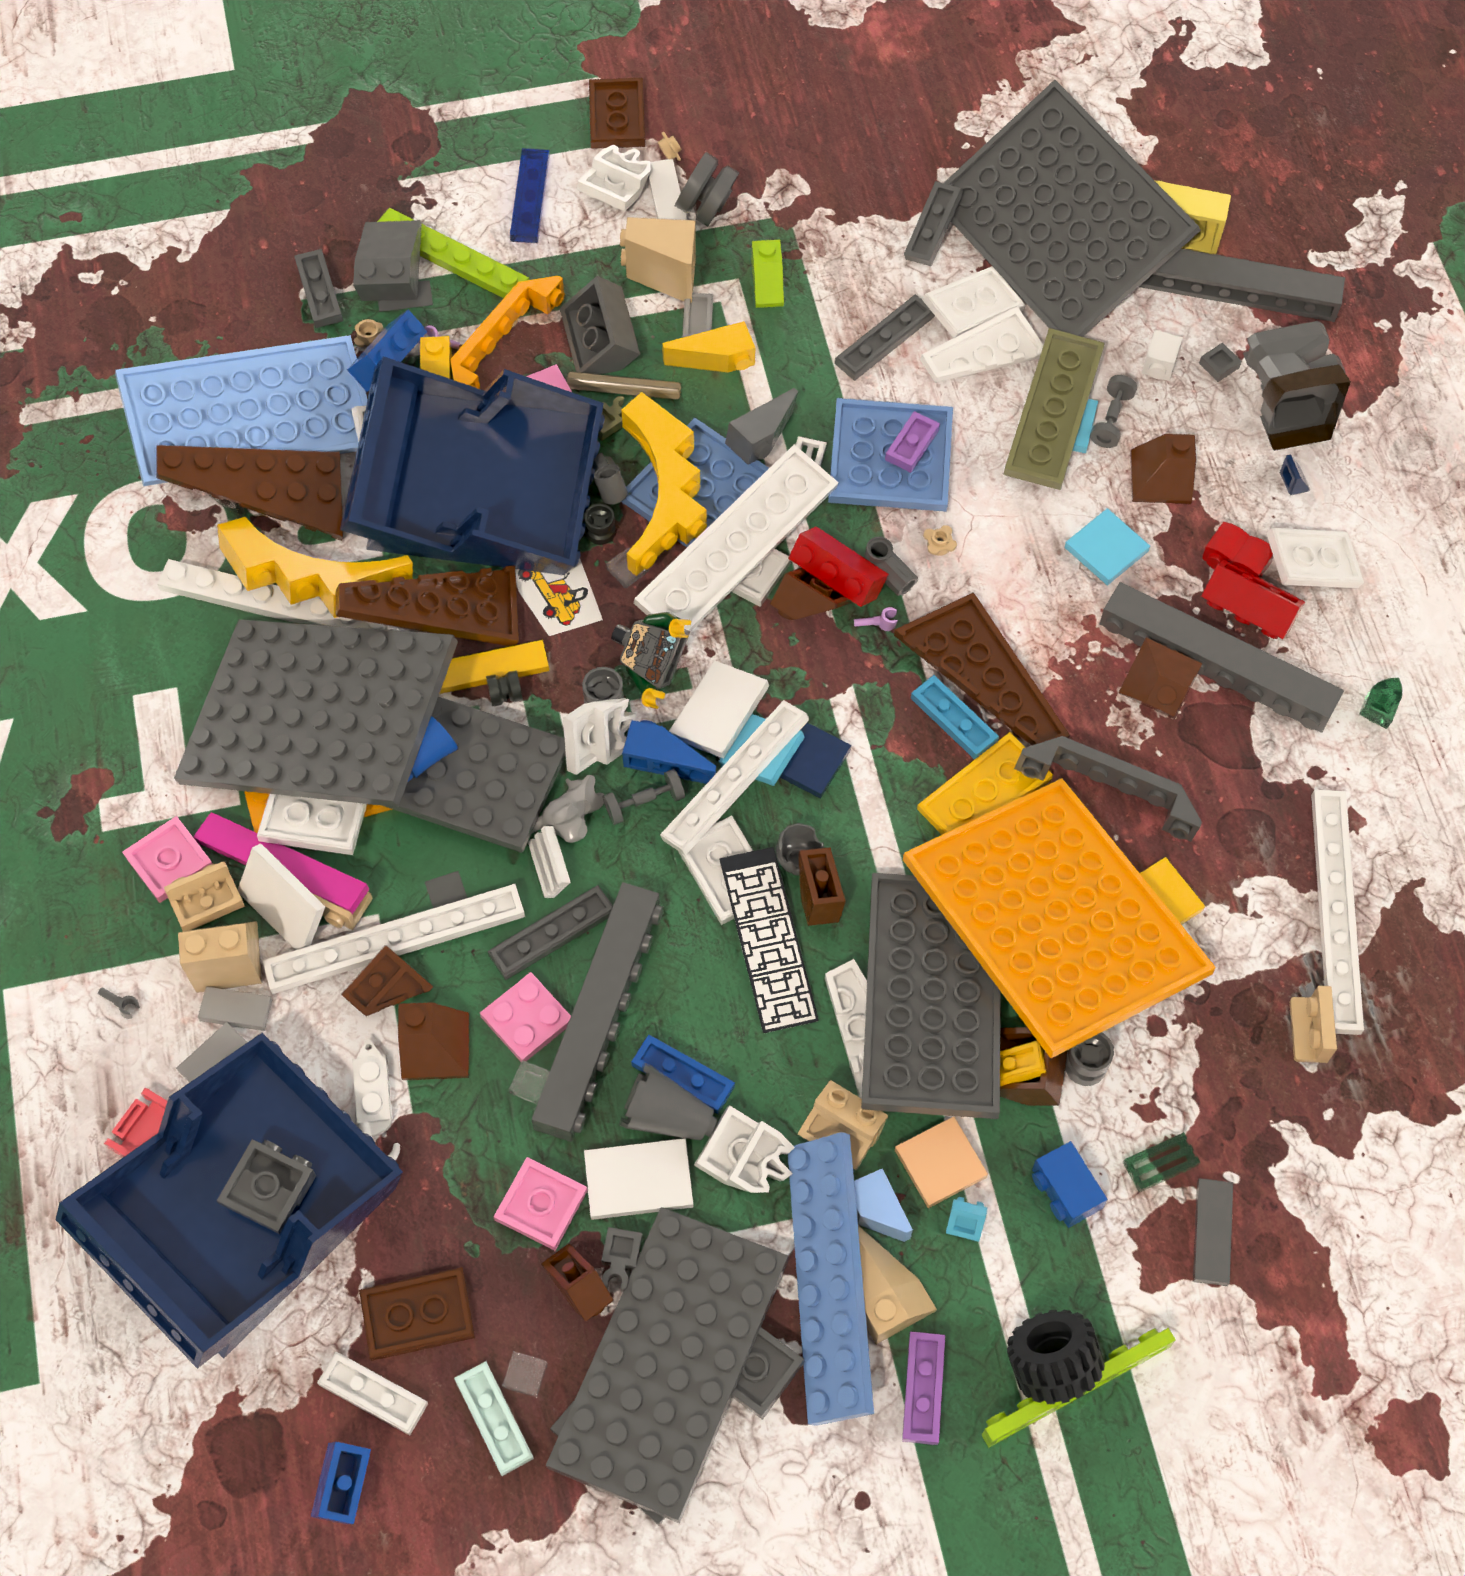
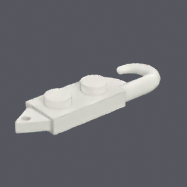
M367 1038L357 1059H352L356 1121L358 1128L363 1133L375 1137L385 1133L392 1123L388 1061L386 1055H381L371 1040ZM399 1143L393 1145V1150L388 1155L394 1160L397 1159L400 1153Z

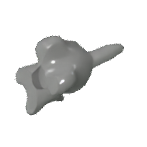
M587 775L584 780L571 781L567 778L565 781L569 789L562 796L551 801L543 810V814L538 817L532 833L542 829L544 826H553L556 835L562 837L565 842L573 843L583 839L588 830L585 825L584 816L600 809L604 804V794L595 793L594 791L595 777L593 775Z

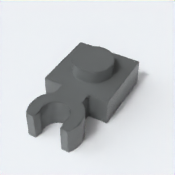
M608 1227L601 1260L603 1265L610 1266V1269L605 1271L602 1277L607 1290L609 1281L614 1277L622 1280L621 1292L627 1288L629 1280L626 1269L633 1270V1268H636L643 1237L642 1233Z

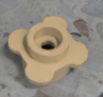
M662 132L664 138L657 142L667 159H674L676 157L678 161H681L678 152L682 149L674 136L668 138L665 132Z
M371 319L360 321L355 326V331L357 332V337L354 339L355 345L358 347L369 346L383 331V325Z
M943 525L939 529L933 530L929 528L924 531L923 537L928 541L927 547L930 554L943 556L949 551L952 552L956 549L957 543L952 539L951 527Z

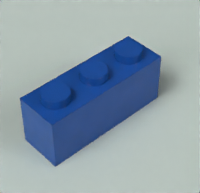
M408 309L383 329L347 371L368 392L374 368L382 357L401 362L420 341V337H423L428 331Z

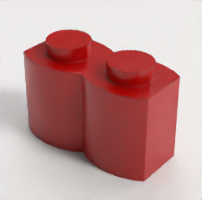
M1223 522L1206 545L1202 557L1208 566L1214 570L1217 564L1222 560H1226L1259 578L1263 576L1274 558L1269 543L1260 538L1250 536L1240 527L1228 522Z

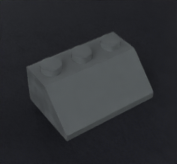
M596 276L560 308L576 372L601 375L621 371L640 355L622 286Z

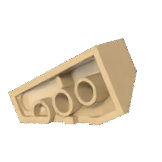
M858 1225L867 1330L877 1345L936 1312L937 1309L920 1280Z

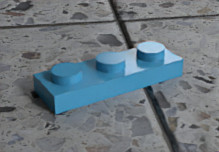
M935 675L911 693V700L974 760L998 742L999 736Z

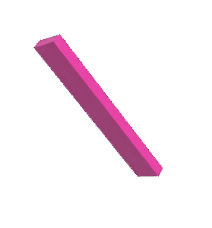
M212 812L193 836L197 843L243 865L247 864L252 847L262 844L312 894L351 912L352 915L369 891L366 883L284 845L259 842L256 832Z

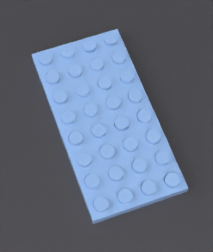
M351 335L116 370L115 376L143 486L168 483L156 478L157 445L340 452V454L356 452L359 442L351 409L355 406H366L368 399L365 389L347 371L357 359Z

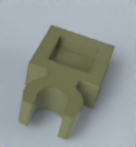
M623 396L616 397L611 407L603 402L602 415L605 416L601 431L598 432V438L601 441L622 428L621 410L623 408L621 407L624 402Z

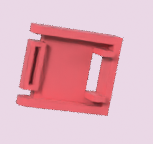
M147 1088L143 1089L141 1095L146 1100L152 1102L149 1107L140 1100L135 1099L112 1130V1133L123 1141L122 1144L119 1145L109 1138L104 1143L107 1148L122 1157L128 1155L159 1132L167 1100Z

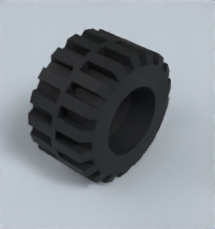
M1056 1309L1049 1310L1048 1313L1044 1314L1042 1312L1035 1314V1317L1024 1320L1022 1326L1016 1327L1012 1331L1013 1336L1008 1338L1007 1354L1019 1389L1022 1390L1027 1398L1032 1397L1035 1402L1041 1403L1046 1401L1047 1404H1055L1060 1401L1062 1403L1070 1402L1069 1400L1072 1398L1078 1399L1084 1396L1083 1393L1085 1391H1091L1095 1387L1094 1382H1099L1103 1376L1102 1371H1104L1105 1364L1094 1328L1089 1319H1084L1083 1315L1078 1312L1072 1314L1071 1310L1065 1309L1057 1312Z

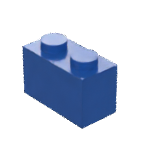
M1071 1141L1035 1161L1032 1168L1034 1172L1032 1173L1033 1181L1041 1192L1045 1191L1052 1201L1050 1207L1053 1214L1059 1221L1063 1220L1068 1228L1104 1208L1108 1199Z
M340 1442L328 1443L311 1517L342 1524H354L371 1449Z

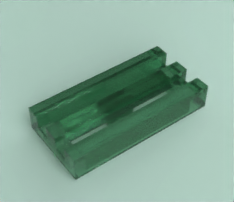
M1184 1132L1124 1159L1123 1164L1139 1193L1199 1166L1200 1160L1198 1156L1195 1157L1194 1149L1191 1144L1187 1143V1137ZM1179 1145L1181 1148L1142 1167L1134 1168V1165ZM1183 1156L1188 1160L1144 1181H1141L1139 1177Z

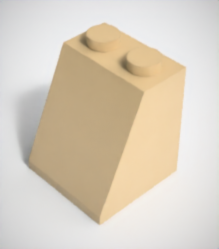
M627 217L626 229H621L620 246L625 247L621 251V266H626L627 278L681 301L690 299V303H692L696 264V221Z
M257 921L178 933L180 965L196 993L205 992L206 987L227 989L262 984Z

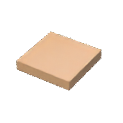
M955 1117L895 1146L896 1154L927 1208L967 1189L988 1176L987 1171Z

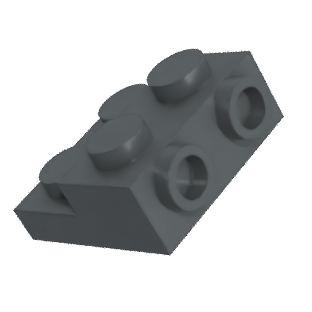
M252 1139L218 1197L217 1202L280 1234L296 1205L300 1206L316 1174L311 1169L313 1164L303 1157L294 1155L291 1159L281 1154L282 1148L268 1140H264L261 1144Z

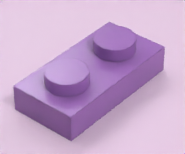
M914 411L886 452L885 460L911 473L938 433L940 423Z

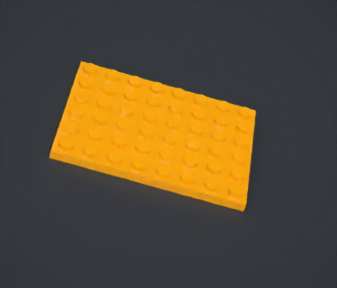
M1063 778L917 846L903 855L904 863L1050 1058L1211 976L1215 971L1216 967Z

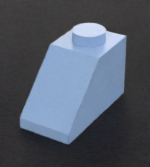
M883 1168L855 1180L858 1225L903 1242L909 1240L913 1229Z

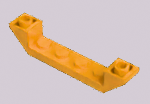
M552 276L518 282L450 359L453 380L480 389L478 375L474 373L478 368L479 362L486 354L488 355L494 350L498 340L510 332L513 323L520 315L523 316L527 312L530 305L547 315L554 307L560 306L565 297L563 278Z

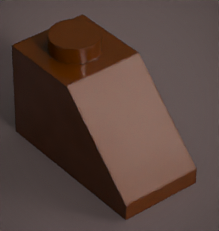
M831 847L800 850L798 854L800 893L808 926L838 923L844 908L845 898Z
M567 1244L541 1263L563 1296L585 1322L591 1317L600 1314L607 1305L614 1301L596 1270L570 1244Z

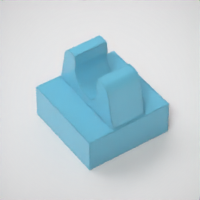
M958 1197L957 1200L954 1199L946 1234L979 1242L986 1219L987 1207H984V1204L977 1201L976 1205L964 1202L963 1197Z

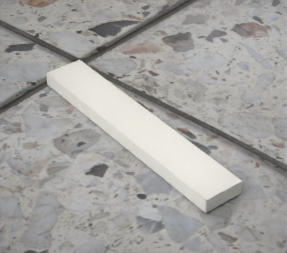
M783 700L660 834L662 840L686 856L809 721L807 713Z

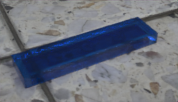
M522 148L510 229V242L538 243L550 159L549 150Z

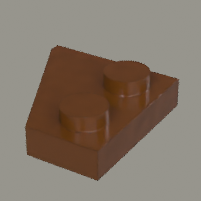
M384 945L341 995L363 1015L369 1016L389 1006H394L409 998L426 993L433 986L387 945Z

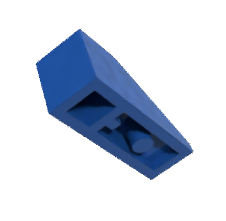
M631 720L622 752L623 767L664 775V772L675 769L680 779L707 784L716 774V766L663 726L648 720L640 722Z

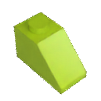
M780 240L752 241L751 263L756 308L784 306Z

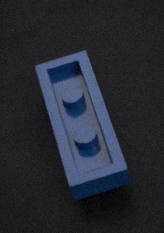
M651 1035L647 1036L631 1061L632 1067L645 1074L646 1072L642 1069L643 1064L652 1065L713 1108V1112L719 1114L735 1088V1082Z

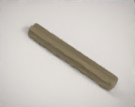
M569 372L567 377V384L570 389L636 396L643 392L648 397L679 399L681 396V383L580 372Z

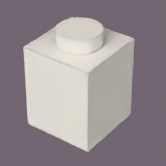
M1155 330L1142 374L1149 375L1155 379L1170 381L1183 337Z

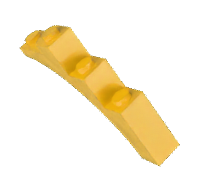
M643 392L621 410L622 427L639 442L650 458L657 475L659 487L658 500L652 519L641 538L627 552L628 570L636 576L644 569L647 570L652 567L657 557L664 550L671 549L677 539H680L687 545L694 537L698 538L707 528V509L692 499L701 487L700 470L686 460L694 451V431Z
M247 517L217 525L219 548L247 591L277 583L291 605L319 596L334 618H337L336 589L339 583L375 580L377 583L389 582L396 577H404L405 580L413 579V562L408 555L371 562H337L313 558L291 551L259 532Z

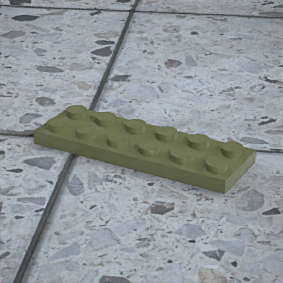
M1049 328L1003 475L1061 490L1103 352L1104 342Z

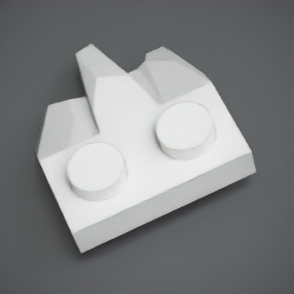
M612 145L603 149L593 158L592 168L578 180L577 190L616 209L626 211L639 198L651 171V164L647 160L639 161L640 152L636 148L620 153L618 152L619 148Z
M621 698L585 703L563 717L567 771L577 775L596 761L607 765L622 755L627 738L624 736V732L629 729L631 720L635 721L636 713L624 712L628 707L629 699Z
M729 1105L722 1114L694 1166L728 1186L751 1193L769 1192L770 1186L766 1180L767 1177L784 1181L793 1174L780 1161L779 1155L789 1154L795 1147L776 1129L763 1121L757 1123Z

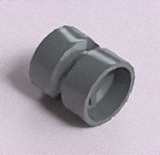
M597 667L585 675L582 682L584 704L624 698L622 678L614 669Z
M1101 1032L1068 1050L1065 1071L1073 1082L1082 1086H1093L1105 1077L1114 1056V1046L1110 1038Z

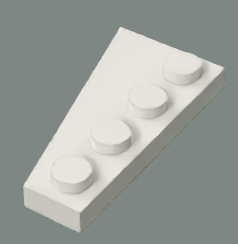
M1017 306L923 353L920 361L936 383L1039 359L1043 343Z
M853 959L825 973V981L859 1098L862 1099L867 980Z

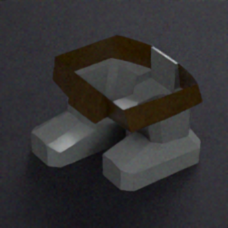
M1319 321L1256 332L1247 338L1250 348L1249 351L1243 352L1247 365L1257 373L1262 382L1261 389L1263 392L1261 396L1264 400L1260 410L1262 413L1260 418L1274 451L1331 440L1351 381L1346 375L1340 358L1335 354L1325 355L1330 338L1324 325Z

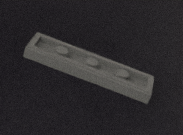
M915 294L835 358V365L856 381L932 320L935 315L924 301Z
M597 885L487 951L488 956L506 981L607 920L613 906Z

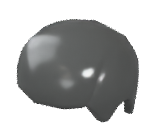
M801 823L788 825L779 835L776 845V857L780 865L788 873L799 875V851L824 848V843L817 839L813 827Z

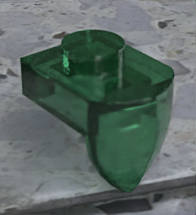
M1399 677L1377 682L1367 693L1359 715L1387 729L1393 722L1403 695V688Z

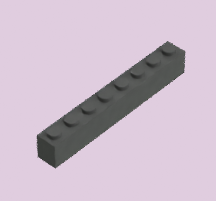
M1180 249L1139 287L1335 322L1342 305L1345 277L1254 262L1247 259H1237L1218 254L1203 253L1190 249Z
M1119 582L1101 616L1099 624L1104 626L1109 632L1120 634L1132 640L1140 647L1147 637L1203 663L1198 672L1199 675L1202 674L1216 681L1217 684L1224 688H1231L1243 694L1250 701L1264 704L1272 708L1277 714L1288 716L1311 730H1317L1321 733L1324 731L1344 692L1343 689L1122 582Z
M622 882L531 1119L534 1130L570 1142L573 1141L576 1132H582L587 1114L583 1113L587 1101L592 1103L598 1088V1083H595L598 1071L604 1072L609 1059V1053L606 1052L610 1041L615 1042L620 1029V1023L617 1022L621 1011L626 1012L631 1000V993L628 992L632 982L637 983L642 970V964L639 963L642 953L648 954L653 940V935L650 934L653 924L658 925L663 914L664 907L660 906L659 893Z

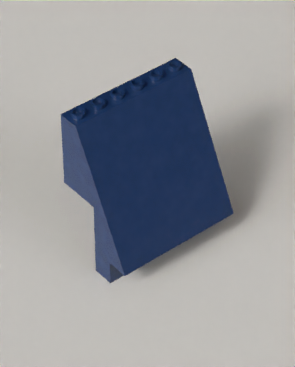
M383 356L373 372L340 530L367 538L366 550L503 568L515 565V569L564 575L573 567L575 568L580 559V550L577 549L579 540L585 531V523L582 521L583 515L590 503V496L587 493L588 487L594 479L595 469L592 468L593 460L596 458L600 448V442L597 441V437L605 420V416L602 415L604 403L506 369L485 390H481Z
M260 1033L169 1096L158 1134L59 1202L55 1220L198 1369L217 1353L224 1359L396 1189L403 1171L392 1157L387 1156L376 1146L375 1141L369 1134L363 1133L352 1122L347 1112L340 1110L329 1099L327 1093L321 1087L316 1086L305 1075L303 1069L298 1064L293 1063L282 1052L276 1042L270 1041L263 1033ZM252 1139L261 1144L264 1140H268L282 1148L281 1154L291 1159L294 1155L303 1157L313 1164L311 1169L316 1174L300 1206L296 1205L280 1234L217 1202L218 1197Z

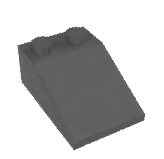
M421 220L365 222L355 257L353 286L362 301L417 299Z

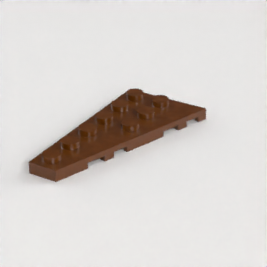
M156 446L157 479L190 490L197 489L211 494L216 499L222 501L226 499L240 504V507L284 522L288 520L305 526V529L314 532L317 530L342 541L343 531L340 530L342 522L340 452Z
M515 565L505 566L504 570L492 571L491 568H484L476 573L455 571L419 575L417 579L405 580L404 577H396L389 582L377 583L375 580L339 583L336 589V616L429 633L450 634L458 638L504 646H515L519 641Z
M974 592L895 629L894 636L1031 746L1060 736L1070 737V734Z

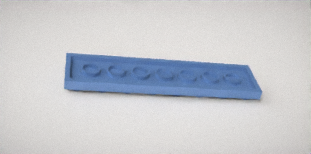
M843 1132L795 1145V1148L788 1154L789 1170L793 1173L789 1178L802 1352L805 1360L804 1379L808 1425L814 1426L874 1414L850 1134Z

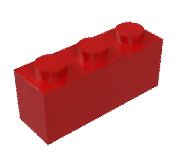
M817 526L799 534L788 557L789 560L860 607L877 599L889 575Z
M1222 560L1217 564L1201 597L1207 599V604L1212 608L1223 611V609L1235 614L1234 618L1246 625L1252 623L1262 628L1261 632L1264 635L1273 639H1278V637L1284 639L1305 604V601L1226 560Z

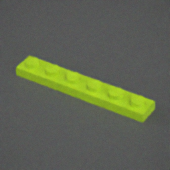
M389 208L377 222L412 221L413 219ZM422 224L420 257L502 298H505L518 282L529 280V277Z
M1154 1328L1138 1338L1140 1342L1138 1345L1128 1349L1125 1344L1109 1353L1108 1357L1110 1360L1104 1363L1103 1376L1099 1382H1094L1095 1387L1091 1391L1169 1349L1176 1341L1170 1329L1167 1328L1158 1332ZM1085 1391L1083 1394L1086 1395L1091 1391ZM1032 1397L1026 1398L1017 1404L1018 1411L1008 1416L1003 1411L986 1421L988 1427L984 1429L982 1437L988 1448L1077 1400V1398H1072L1067 1403L1060 1401L1055 1404H1047L1046 1401L1038 1403L1033 1401Z

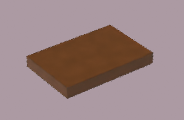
M643 78L589 79L591 149L607 148L612 145L618 148L645 147Z
M462 1267L359 1290L371 1361L475 1338Z

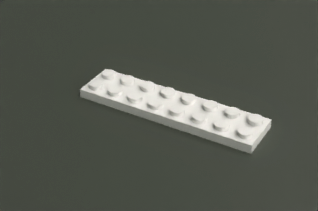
M794 444L635 597L634 604L646 615L670 612L681 619L691 620V625L684 626V629L691 632L837 488L839 482Z

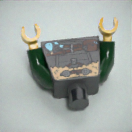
M670 612L648 614L644 619L635 621L631 629L618 624L611 636L612 641L625 646L620 662L626 666L627 673L642 693V704L654 709L659 708L656 705V698H665V693L657 690V688L660 689L670 685L690 631L684 629V626L691 625V620L681 619Z

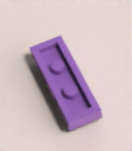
M911 1331L909 1333L902 1442L938 1445L945 1335Z

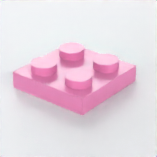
M177 816L122 852L159 903L168 898L164 890L165 886L178 878L188 877L213 864Z
M532 972L480 1012V1016L522 1064L566 1030L571 1015Z
M527 1157L496 1211L494 1220L555 1251L588 1189L586 1186Z

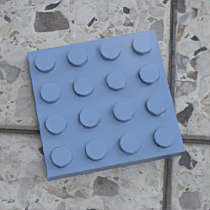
M837 398L830 476L839 483L837 488L829 494L828 503L947 512L953 407ZM915 411L940 423L938 433L910 473L886 461L885 455Z
M694 418L687 425V427L694 431V451L686 460L700 470L701 487L692 499L707 509L708 528L769 467L758 460L749 465L746 464L725 444L726 438ZM651 462L626 487L628 495L621 501L649 522L652 519L658 500L659 489L657 475ZM694 537L687 545L680 539H677V541L688 547L697 538Z

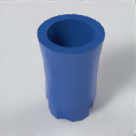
M432 716L408 782L413 777L417 778L442 758L458 750L457 744L449 733Z

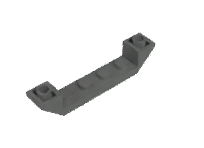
M1064 736L1023 748L1014 768L1027 777L1044 781L1052 762L1066 770H1074L1088 776L1093 781L1106 783L1118 788L1125 794L1135 795L1147 800L1154 806L1169 809L1161 830L1170 833L1178 839H1185L1191 842L1202 824L1181 784Z

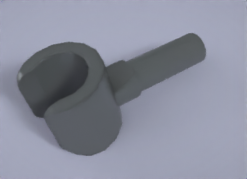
M103 987L98 991L100 996L119 1007L121 1015L126 1019L132 1018V1015L124 1010L127 1004H134L140 1008L138 1000L133 996L122 998Z

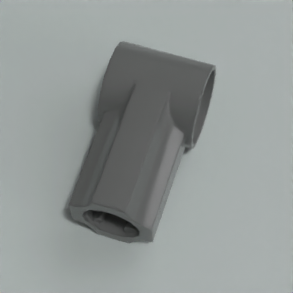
M603 453L598 454L593 460L592 468L595 469L593 480L605 504L619 503L628 495L618 465H615L611 456L607 457Z
M881 536L874 537L868 541L864 558L889 574L885 584L897 596H903L910 591L917 583L918 577L893 552L892 543L887 538ZM873 554H879L882 557H875Z

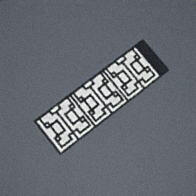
M774 847L720 858L763 1033L818 1022L816 1007Z

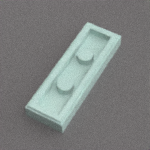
M485 1361L455 1377L454 1379L501 1476L533 1460V1455L487 1362Z

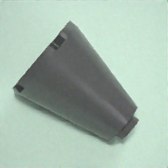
M644 1063L642 1069L646 1074H638L624 1109H627L625 1116L628 1119L621 1117L619 1126L625 1129L699 1141L703 1139L704 1135L710 1137L717 1122V1118L712 1116L714 1109L652 1065Z

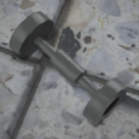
M1114 375L1110 378L1107 391L1115 400L1111 401L1105 419L1107 423H1097L1091 430V440L1100 447L1113 448L1118 445L1121 433L1112 424L1118 419L1122 407L1120 401L1131 400L1137 391L1136 382L1125 375Z
M675 769L664 772L667 785L657 789L651 787L632 794L631 799L618 803L612 792L603 795V802L612 824L616 825L623 822L620 809L633 804L636 807L655 800L656 795L669 791L675 802L684 799V789Z

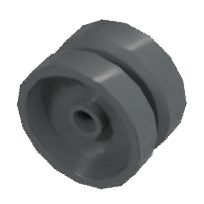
M705 152L674 206L688 213L694 208L698 200L702 203L696 212V220L708 227L716 213H720L733 190L731 188L739 172L727 165L722 168L715 179L712 176L718 166V159Z

